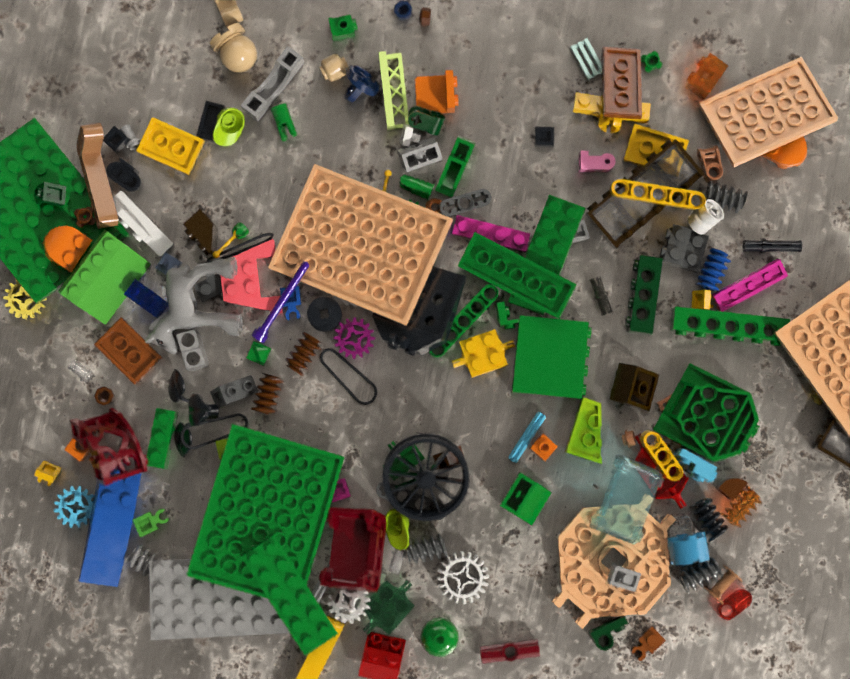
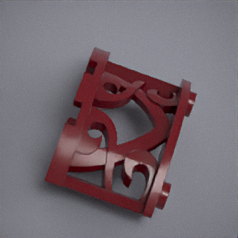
M112 407L109 408V412L84 420L78 418L69 420L73 439L78 441L84 450L88 449L92 455L89 457L97 483L106 486L112 484V482L148 471V459L143 454L133 429L121 411H117ZM104 432L122 438L121 447L117 454L110 447L99 446ZM104 453H107L109 458H105ZM128 458H133L135 468L125 470L121 461L126 466H130L131 462ZM117 467L120 473L110 476V473Z

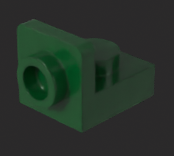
M49 182L41 183L34 192L36 204L65 205L66 186Z

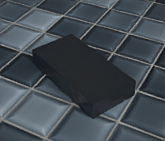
M210 101L205 102L196 137L215 143L213 140V130L218 114L221 110L225 109L224 105Z

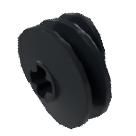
M319 297L309 305L307 318L313 328L318 331L328 332L339 325L342 311L334 299ZM328 310L329 317L322 319L320 312Z

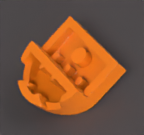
M803 136L761 156L776 163L782 169H788V167L793 166L797 167L807 156L806 140Z
M56 227L51 229L44 238L45 255L51 262H55L68 272H72L92 240L73 227Z

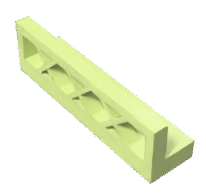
M386 51L379 52L387 131L402 129L403 124H394V117L399 112L405 117V123L409 125L401 53L386 55ZM398 59V67L393 71L388 67L387 60ZM394 75L401 80V84L397 89L390 85V80ZM396 94L403 98V103L399 108L392 104V98Z

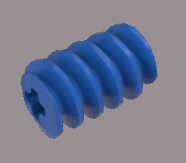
M710 248L711 254L706 257L708 261L703 264L705 268L700 271L703 275L698 276L697 279L700 282L695 284L707 290L719 291L715 284H722L718 277H725L721 270H728L724 263H731V260L727 258V253Z

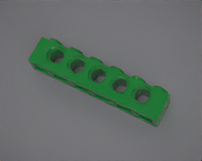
M675 306L672 308L670 331H675V335L686 336L687 333H694V337L706 338V335H712L713 339L725 340V337H731L732 341L744 342V339H749L754 344H763V341L770 342V345L782 346L774 333L789 323L790 319ZM688 318L695 320L696 325L694 328L688 326ZM707 320L714 322L715 327L713 330L707 328ZM727 322L733 324L734 329L732 332L726 330L725 325ZM746 324L752 326L753 331L751 334L745 332L744 327ZM765 326L771 328L772 333L770 336L765 335Z

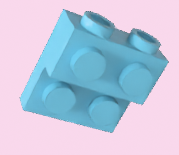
M683 448L675 450L673 455L677 457L676 460L684 466H689L686 472L690 473V478L697 482L706 481L707 483H712L717 476V472H715L716 466Z

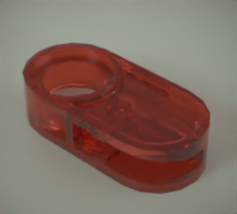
M738 589L723 600V605L721 603L718 604V616L724 620H731L752 603L751 593L744 589ZM725 605H729L732 609L731 614L728 616H724L721 612L722 607Z

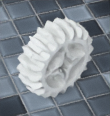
M460 551V557L457 558V554L454 552L453 560L449 556L446 557V560L449 562L448 564L441 562L445 569H438V573L443 574V576L437 577L438 581L443 580V583H440L438 587L446 588L442 591L443 595L448 592L450 593L447 598L448 600L455 596V603H458L459 598H462V604H466L465 598L469 597V601L472 603L473 595L477 599L480 598L477 593L478 591L485 593L481 586H488V583L483 581V579L489 578V575H483V572H486L488 568L480 567L484 564L483 560L478 563L476 562L478 555L471 559V552H468L467 557H464V552ZM464 561L460 571H449L452 565ZM470 563L477 568L479 579L469 575ZM465 570L466 577L469 579L462 583L460 587V578L457 576ZM447 576L454 578L458 582L456 592L449 587ZM466 584H477L472 591L462 593Z

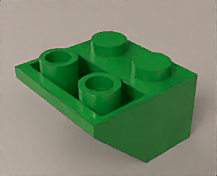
M519 472L499 506L528 524L533 525L552 492Z

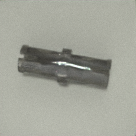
M601 276L596 277V281L595 278L590 279L589 281L595 294L594 299L598 302L601 315H607L605 307L608 314L612 313L613 310L607 297L609 294L605 291Z

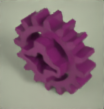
M354 317L353 322H350L347 318V324L344 325L340 322L341 329H335V332L338 333V336L333 337L334 340H338L335 347H341L339 353L341 354L345 351L346 358L350 354L353 359H356L358 354L363 358V352L369 354L368 347H374L370 343L375 340V337L370 335L374 333V330H368L369 323L363 325L364 319L357 322L356 317ZM353 326H359L363 328L364 331L359 332L355 330ZM347 329V336L342 339V334ZM354 333L356 336H360V338L357 339V343L349 341V339L352 338L351 335ZM367 338V343L362 348L361 343L363 339ZM344 346H353L356 351H350Z

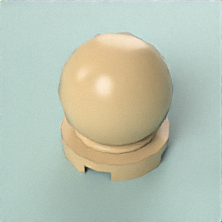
M235 23L228 26L229 31L223 35L220 33L216 34L210 41V45L214 52L220 51L221 62L228 70L246 72L254 66L257 60V50L255 44L248 37L243 36L245 29L240 23Z

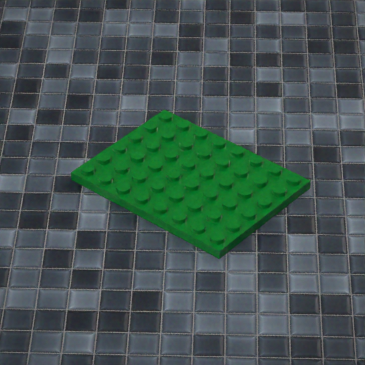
M34 117L0 142V260L32 300L38 304L60 288L72 273L55 262H51L45 255L43 241L51 229L60 226H70L92 240L79 262L104 229L121 242L129 236V233L119 221L118 226L98 229L96 222L94 225L88 224L82 228L77 226V217L74 215L75 210L87 207L92 208L85 179ZM43 182L66 186L65 205L36 204V198L34 197L36 187Z
M232 424L186 576L267 598L241 556L275 535L307 585L345 457Z

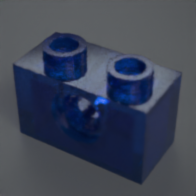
M136 279L124 293L125 296L156 318H159L168 307L166 300Z

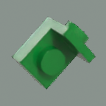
M504 302L496 303L499 327L504 326V330L515 328V325L519 323V319L507 320V317H510L509 307L505 306Z

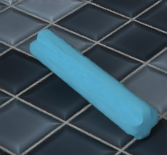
M541 412L535 414L508 456L510 461L513 463L518 462L546 419L544 414Z

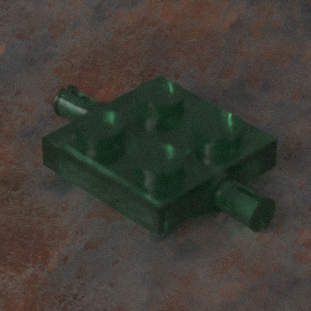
M386 579L378 591L374 592L370 597L371 601L366 602L370 609H365L364 612L367 614L370 622L363 629L364 632L369 635L375 627H379L390 635L414 608L415 605L405 594L412 586L408 580L398 588Z

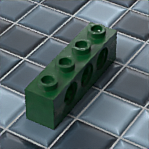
M640 255L637 257V260L634 259L633 271H636L635 279L632 278L630 290H633V294L628 300L630 316H627L625 321V327H628L627 332L653 334L663 258ZM642 272H648L650 274L649 281H644L642 279ZM644 290L647 292V300L640 299L639 291ZM637 309H642L645 312L644 319H639L636 316Z

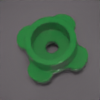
M652 51V53L641 56V62L644 63V70L650 73L653 69H660L662 67L658 52Z

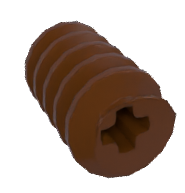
M306 332L302 333L305 339H298L301 346L294 345L297 352H289L292 359L285 358L288 363L286 366L301 376L304 375L301 369H308L305 362H313L309 356H317L314 349L321 350V347L318 345L321 342Z
M262 373L266 376L259 378L263 385H257L261 392L255 393L259 400H253L257 407H253L250 410L269 415V413H275L271 406L278 404L273 398L280 397L275 391L282 390L277 384L284 383V381L279 377Z

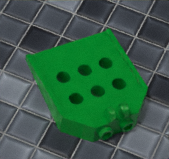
M689 363L653 431L714 463L739 456L741 452L746 453L751 444L748 442V439L756 435L760 426L757 425L759 417L751 393ZM710 389L714 396L709 399L705 398L703 391ZM724 401H732L734 408L731 410L726 409ZM694 407H703L704 414L696 415L693 411ZM722 417L725 420V425L722 427L715 425L714 419ZM689 422L693 423L695 430L687 432L684 429V425ZM713 434L716 441L712 444L707 443L705 436Z

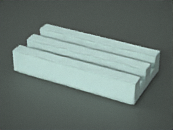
M588 38L570 47L587 80L602 74V64ZM583 45H585L587 50L589 51L593 61L595 62L598 68V71L595 69ZM578 48L582 52L593 74L590 75L589 71L587 70L583 60L581 59L577 51Z

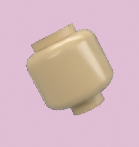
M333 54L321 61L319 69L325 80L328 79L330 82H334L346 75L345 68L348 67V64L344 57L340 58L339 55Z

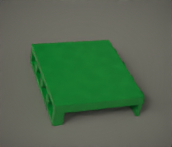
M520 315L511 393L582 399V395H586V384H583L584 376L587 377L588 365H585L586 357L589 358L590 346H587V338H591L592 332L589 322Z

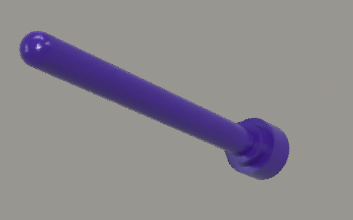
M305 261L301 264L262 326L255 328L251 334L258 341L265 343L267 340L268 329L309 268L308 262Z

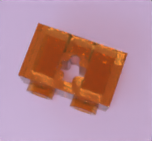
M711 53L707 58L704 56L697 64L700 68L696 73L692 71L686 79L689 83L685 88L702 100H705L729 66ZM705 72L708 74V76L706 77V79L703 78V75L705 74Z

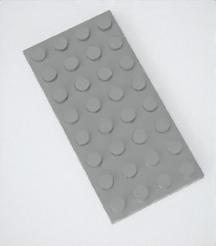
M191 559L149 561L151 640L290 633L267 598L186 576Z

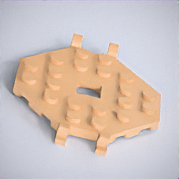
M644 493L637 504L583 507L557 537L561 592L552 602L560 608L566 599L569 598L584 611L575 620V623L582 629L591 618L646 614L671 585L667 529L676 519L671 514H666L661 523H659L644 509L653 500L648 494ZM612 548H615L627 559L621 567L641 573L635 592L606 583L610 570L601 561Z

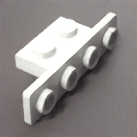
M119 191L113 197L116 212L121 217L118 221L126 229L130 227L134 231L132 235L139 242L143 240L160 257L174 245L123 191Z

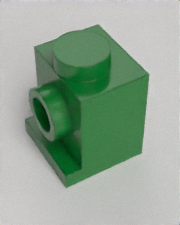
M351 14L328 18L333 41L355 37V30H358L356 19H352ZM341 24H347L345 28L340 27Z

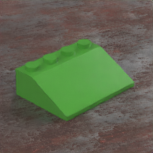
M104 229L58 292L106 325L151 263Z

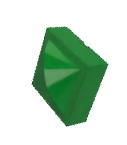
M253 341L246 359L264 366L272 348Z

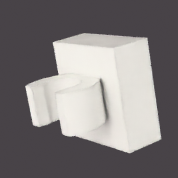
M403 124L399 142L402 146L409 147L410 141L419 143L421 135L413 132V127Z

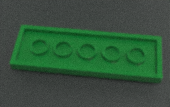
M549 194L525 258L560 275L586 208ZM512 294L510 295L509 303L540 315H545L546 312Z
M474 232L458 264V267L560 319L577 284L476 232Z
M275 535L241 556L305 656L338 634Z

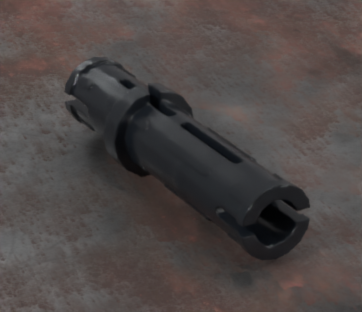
M765 238L760 240H743V251H760V253L801 252L802 241L766 240Z

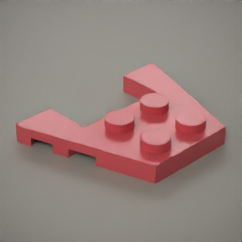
M274 239L233 256L237 260V275L234 276V279H226L220 275L223 302L272 311L281 296L261 298L256 259L273 258L275 253Z

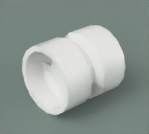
M708 199L702 208L694 210L689 214L687 220L693 231L702 235L724 218V212L716 201Z

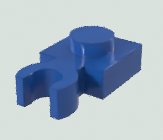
M296 286L283 308L288 307L285 314L287 320H290L289 315L292 312H295L297 319H300V312L296 309V306L301 305L299 286ZM286 287L280 288V295L283 294Z

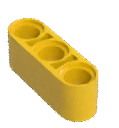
M650 430L644 431L640 436V442L658 469L667 479L672 481L679 480L683 475V469L660 435ZM649 435H653L654 442L648 445L646 439ZM664 450L665 458L658 460V453ZM675 466V475L669 476V469Z

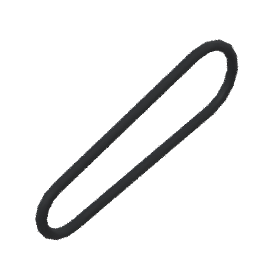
M265 233L257 237H254L250 240H247L241 244H238L234 247H231L225 251H222L220 255L230 252L259 238L270 236L268 239L264 241H261L259 243H256L254 245H251L249 247H246L244 249H241L219 259L229 258L231 256L249 250L253 247H256L262 243H265L271 240L274 237V234ZM214 257L208 258L207 262H212L210 260L214 259Z
M327 348L321 352L320 362L358 403L367 405L374 402L378 392L373 382L334 349ZM332 351L371 384L375 391L374 397L368 402L360 401L323 361V354L325 352Z
M237 413L207 421H202L199 425L223 419H228L236 416H241L245 420L244 427L247 428L248 419L245 415ZM187 425L182 429L180 439L182 444L186 448L197 449L205 445L211 444L215 441L227 438L229 434L218 437L216 439L210 440L197 446H189L185 443L183 439V434L186 429L193 426Z

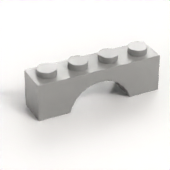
M287 46L276 60L272 71L257 89L252 90L241 104L243 111L256 121H259L304 64L303 57Z

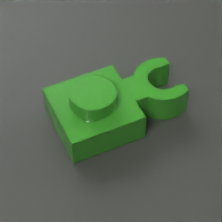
M165 509L158 510L155 516L150 511L133 519L140 538L158 530L157 523L164 524L170 520L169 518L165 520L160 518V514L165 512Z

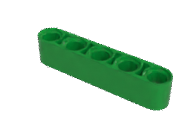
M491 284L484 286L457 314L451 327V331L456 335L455 339L447 340V343L441 346L443 350L440 354H434L430 351L431 357L441 358L495 302L499 293L496 286ZM485 290H493L495 296L491 299L486 298L484 295ZM479 303L482 310L478 313L473 312L471 305ZM466 317L469 324L464 327L460 326L458 319Z

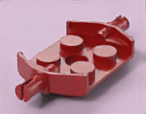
M639 433L634 438L640 445V450L632 464L655 499L672 498L679 506V509L684 508L687 504L681 497V492L689 478L686 477L684 472L677 481L669 480L663 475L657 476L654 472L656 464L640 442L642 433ZM664 450L658 453V460L665 458ZM675 466L669 469V476L675 475Z

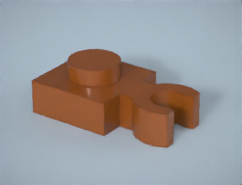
M650 626L638 638L641 644L632 647L630 652L634 654L635 651L640 650L641 655L637 659L642 661L646 657L647 651L653 654L666 640Z

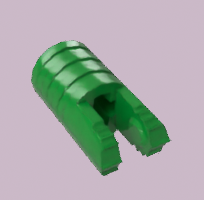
M280 104L271 108L281 140L284 142L288 139L284 126H287L291 136H297L287 104Z
M402 175L399 181V187L426 200H429L435 185L408 175Z

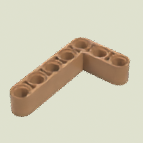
M101 123L80 126L76 146L98 229L118 226V216L100 152L104 139Z

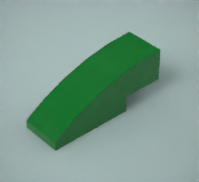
M461 136L457 137L435 191L451 198L454 196L476 145L475 142Z

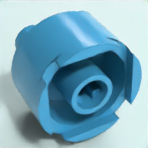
M696 532L693 535L683 533L667 538L671 565L693 564L698 559L699 562L710 560L705 532Z

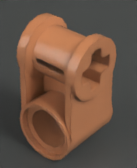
M714 145L713 148L703 150L701 148L697 149L698 161L701 170L705 173L703 176L704 180L707 183L710 180L716 183L723 174L718 146ZM709 170H715L717 177L710 176Z

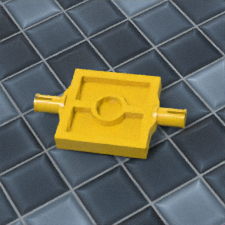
M494 329L459 341L462 357L451 361L454 368L465 364L469 369L471 378L508 366L505 350L515 347V343L513 340L502 343Z

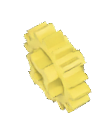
M17 280V284L10 283L11 289H5L9 294L3 297V299L8 300L5 307H11L9 313H15L17 318H20L22 315L23 319H27L28 315L31 318H35V312L41 314L39 308L46 307L42 304V301L35 304L31 309V306L35 303L32 298L25 301L19 299L26 297V295L29 296ZM14 302L19 304L21 310L15 306Z

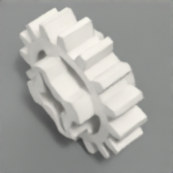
M332 588L334 595L328 596L332 599V602L327 604L333 607L330 613L335 614V619L339 620L341 618L343 623H346L348 619L349 623L353 624L354 618L360 621L361 614L367 615L364 610L370 609V607L366 605V602L371 601L369 597H365L368 592L357 591L349 593L348 589L338 588L336 590ZM348 598L351 599V600H350V606L347 605V604H348ZM347 610V611H349L351 614L346 615V614H342L341 612H342V611L345 612V611Z

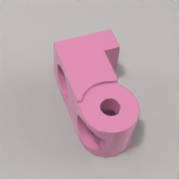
M580 151L578 154L579 173H605L615 166V158L609 153L602 156H588V151Z

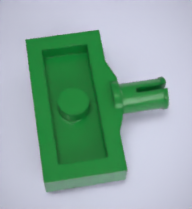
M391 444L387 445L390 450L393 448ZM414 445L415 448H416V451H417V453H418V455H419L420 460H421V461L424 460L425 457H424V456L422 455V453L419 451V449L417 448V446ZM412 446L400 453L402 457L414 466L418 464ZM395 458L390 470L405 472L411 469L398 458ZM390 475L391 478L393 479V481H395L396 479H398V478L400 477V476Z

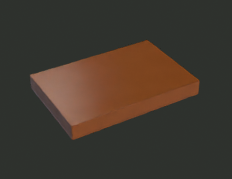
M122 317L94 344L134 385L162 359Z

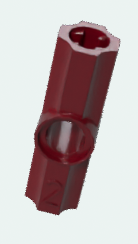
M538 639L518 642L508 641L502 644L480 646L482 664L540 656ZM509 646L515 648V653L512 656H507L504 653L505 649Z

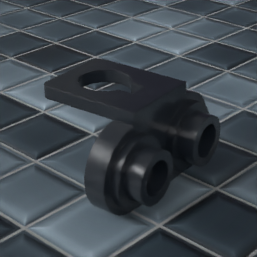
M119 158L120 162L115 161L107 166L106 173L108 177L125 190L135 192L141 187L142 181L138 176L139 172L123 159Z

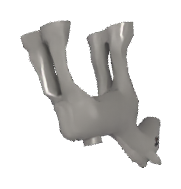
M236 257L197 264L193 270H190L188 265L168 270L166 285L162 286V295L168 299L169 311L163 313L150 324L149 336L146 337L145 343L151 342L171 354H176L180 350L179 344L173 335V331L176 329L217 326L231 336H239V332L243 330L241 314L200 312L197 310V301L192 291V287L199 278L207 274H219L226 279H234L238 271Z

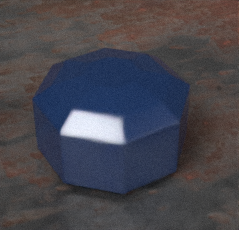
M399 1L395 4V16L399 20H407L411 17L412 6L408 1Z

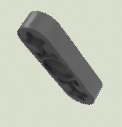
M480 189L445 199L438 204V213L450 217L486 206L491 202V193L486 189ZM480 195L486 196V199H484L483 201L479 200L474 202L473 200L474 198H477ZM461 198L468 199V208L461 207ZM445 203L447 206L453 204L456 206V208L450 209L449 213L443 210Z

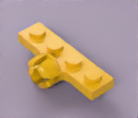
M576 92L573 112L597 116L599 118L598 127L601 131L606 133L607 125H611L610 133H616L620 130L623 120L648 124L651 104L642 102L641 120L603 117V96Z

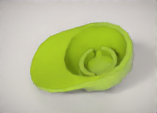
M227 107L221 110L213 130V140L216 144L230 146L238 140L245 123L243 113L234 107Z
M390 509L385 515L388 540L395 549L404 550L409 545V518L399 513L396 509Z

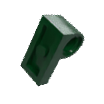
M619 616L588 632L594 644L600 650L606 651L611 649L614 643L611 632H620L629 623L625 616ZM606 635L608 637L607 644L600 645L599 638Z

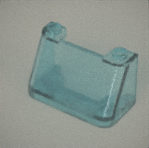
M616 455L613 464L617 470H612V478L600 510H597L599 516L592 519L589 528L635 545L642 540L644 534L642 528L657 488L662 486L664 477L661 471L624 455Z

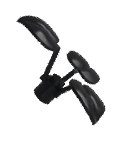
M174 369L168 385L169 396L173 402H178L179 400L188 402L189 423L184 425V423L180 422L176 427L174 435L176 448L179 454L185 457L190 449L186 448L181 442L180 434L182 429L187 425L196 427L202 421L218 418L219 408L216 404H206L197 393H193L189 399L183 396L185 392L183 377L177 369ZM188 428L183 434V439L187 445L191 446L192 434Z

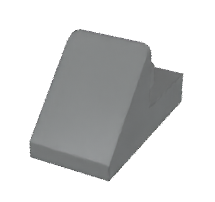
M612 563L606 583L635 592L641 573Z

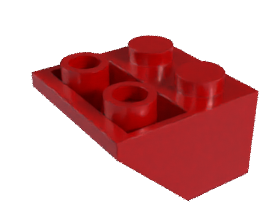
M368 631L358 676L369 679H398L406 640Z

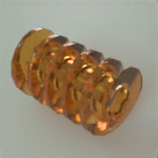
M747 485L745 486L747 491L742 490L740 492L742 497L737 496L735 498L737 503L730 502L732 509L725 508L727 515L724 513L720 514L734 527H742L739 522L740 520L747 522L745 514L752 516L750 509L757 510L755 503L763 504L759 495Z

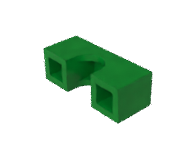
M156 408L147 452V466L168 469L171 454L170 442L172 434L176 429L179 412Z

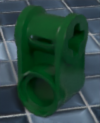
M420 106L410 108L408 111V123L411 127L437 136L440 134L446 118L445 115Z

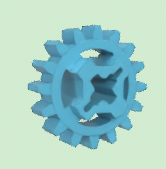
M70 486V491L62 489L64 494H57L60 500L54 501L58 508L53 510L54 512H59L56 518H63V525L69 522L70 528L73 527V524L80 528L81 522L87 525L86 519H90L93 505L91 499L94 495H87V488L81 491V486H78L77 490H74L73 486ZM74 494L72 499L64 501L67 496ZM82 495L86 498L88 505L82 503ZM77 502L82 508L76 509L73 512V509L67 505H74ZM62 508L68 510L69 518L63 514ZM82 512L86 513L83 517L77 519L79 514Z

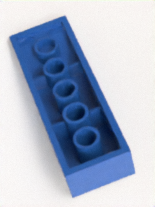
M115 469L110 473V476L120 473V471ZM141 473L112 482V484L106 486L96 483L79 582L118 587L130 537Z

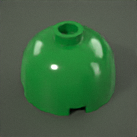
M442 617L433 618L423 626L420 634L424 650L436 657H445L451 654L459 641L456 626L449 619Z

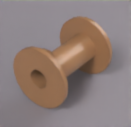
M724 564L722 567L726 572L723 577L719 579L711 590L705 586L703 587L707 593L722 605L724 603L720 598L733 581L737 579L739 582H743L737 574Z

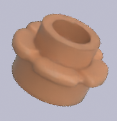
M625 430V434L622 435L623 444L628 446V448L636 446L633 430L628 432Z

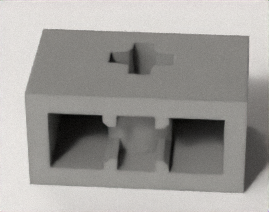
M433 137L411 144L409 147L397 149L402 167L406 172L443 160L438 142Z

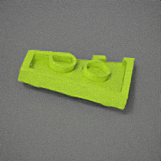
M582 397L565 453L602 464L601 403Z

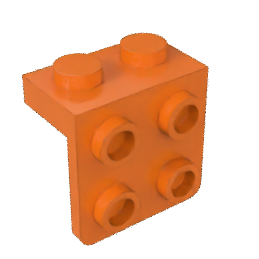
M445 70V75L416 77V106L440 113H455V106H458V94L454 95V87H457V76H453V70Z

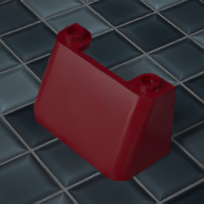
M330 507L327 523L334 529L329 567H325L319 574L320 585L331 588L377 592L380 585L387 525L385 515L373 509Z

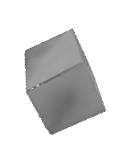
M193 329L176 334L186 370L196 371L209 367L200 333ZM186 333L192 334L195 339L194 344L190 347H185L181 343V338ZM190 352L199 354L200 361L197 365L188 364L186 357Z

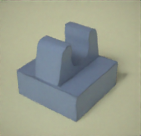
M165 252L155 268L166 275L171 268H180L182 262Z

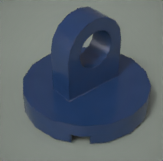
M350 65L346 70L347 78L351 82L344 94L346 100L353 103L362 92L369 96H375L379 92L380 86L376 80L373 82L371 74L364 68Z

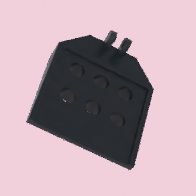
M433 266L421 292L426 293L425 297L418 299L412 315L417 314V318L413 321L409 319L407 326L373 312V320L382 340L387 343V347L393 350L400 348L405 350V353L415 356L416 354L424 355L446 344L467 277ZM443 298L442 303L436 305V301ZM435 319V323L432 326H428V322Z

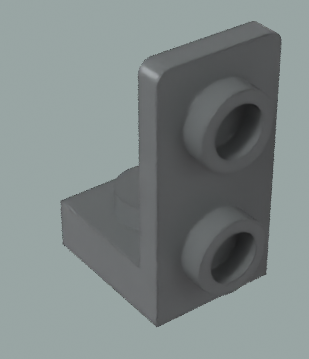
M250 375L218 386L210 391L214 403L220 409L234 401L258 393V389L253 377Z

